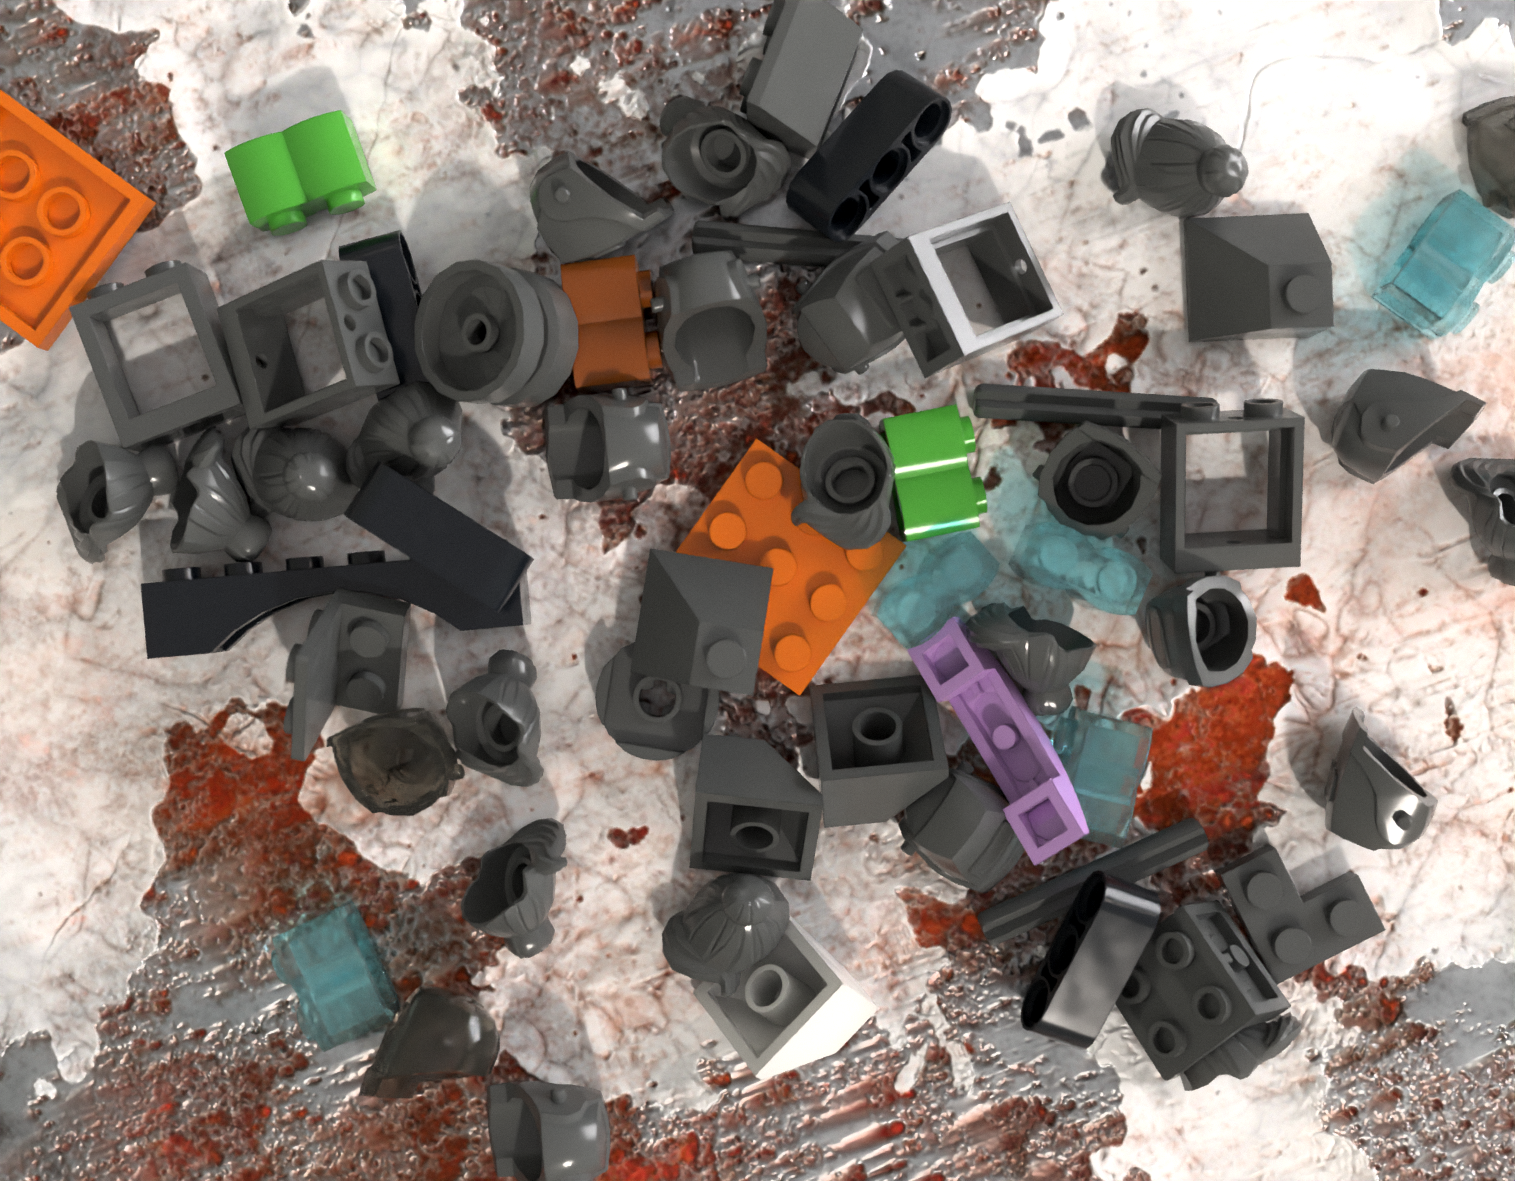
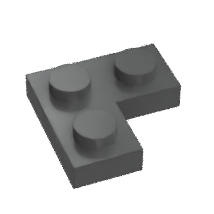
M1269 844L1214 871L1255 954L1276 984L1386 930L1359 875L1351 871L1300 896L1277 849Z

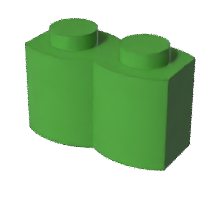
M342 110L309 118L282 132L249 140L224 153L249 223L261 231L270 230L273 236L287 235L303 229L307 226L306 218L321 210L328 209L330 215H340L354 211L365 204L364 196L377 190L354 124Z
M955 404L880 420L878 422L880 435L891 450L895 460L894 464L896 465L892 499L901 541L908 542L980 527L979 514L987 513V498L981 477L971 478L968 467L967 454L973 453L976 450L974 431L969 416L960 417L957 405Z

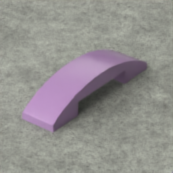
M958 616L952 617L907 651L937 702H950L1010 803L1009 806L1003 809L1006 819L1034 866L1038 865L1089 833L1082 808L1060 758L1035 714L1029 709L1022 694L987 648L977 647L975 643L967 639L968 632L966 631L965 623Z

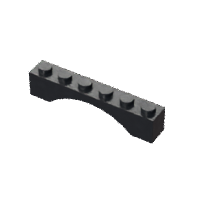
M384 550L347 553L348 565L324 567L323 556L285 559L286 571L263 573L262 562L224 564V576L210 578L201 577V567L162 570L163 582L141 584L147 659L230 651L249 631L279 611L311 598L334 594L337 588L356 592H368L404 600L436 614L460 631L528 625L532 623L527 571L499 613L411 558L410 560L386 562Z

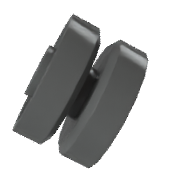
M479 259L455 262L435 276L421 297L414 321L415 352L423 375L439 393L458 402L490 403L495 406L511 408L533 407L554 396L570 376L578 352V320L569 296L553 279L532 271L507 268L500 264Z

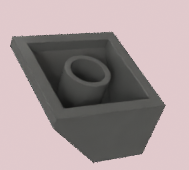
M1309 213L1186 218L1183 221L1189 342L1311 337L1334 327L1332 262Z
M650 548L630 672L689 686L753 696L773 568Z
M922 675L809 686L820 793L824 796L822 809L824 828L887 822L949 777L936 699Z
M703 734L695 792L689 868L811 881L824 796L765 740L742 738L735 735Z

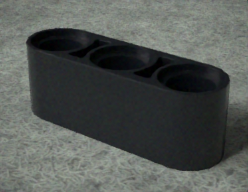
M903 70L889 72L873 87L795 175L787 190L786 203L788 209L834 242H843L849 239L862 227L944 134L951 120V102Z
M401 230L339 246L340 260L367 261L371 279L376 288V297L387 338L392 347L393 360L400 384L376 393L378 402L405 385L414 382L430 383L423 375L415 352L414 321L422 292L413 259Z
M379 460L343 514L365 530L499 613L534 560L527 553Z
M1100 870L1094 871L1087 877L1023 999L1021 1023L1026 1031L1079 1050H1086L1093 1044L1155 930L1161 910L1158 894Z

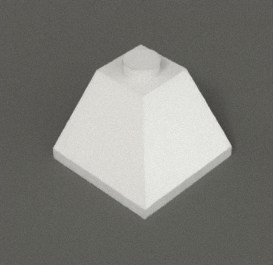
M791 916L781 941L773 951L754 966L741 972L740 985L734 994L729 997H723L721 995V986L718 983L703 981L693 992L754 1076L760 1080L836 1053L879 1008L846 968Z

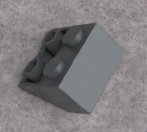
M774 0L763 30V35L767 36L763 49L764 58L760 60L752 57L747 67L739 92L740 95L744 96L740 112L747 114V120L765 138L780 141L785 145L788 152L810 159L822 146L860 49L863 29L827 0Z

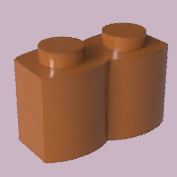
M635 255L560 264L562 290L569 296L578 320V352L573 365L576 389L581 394L615 388H630L654 384L652 369L663 368V357L658 331L647 332L645 308L651 307L650 299L655 298L651 270L640 271Z

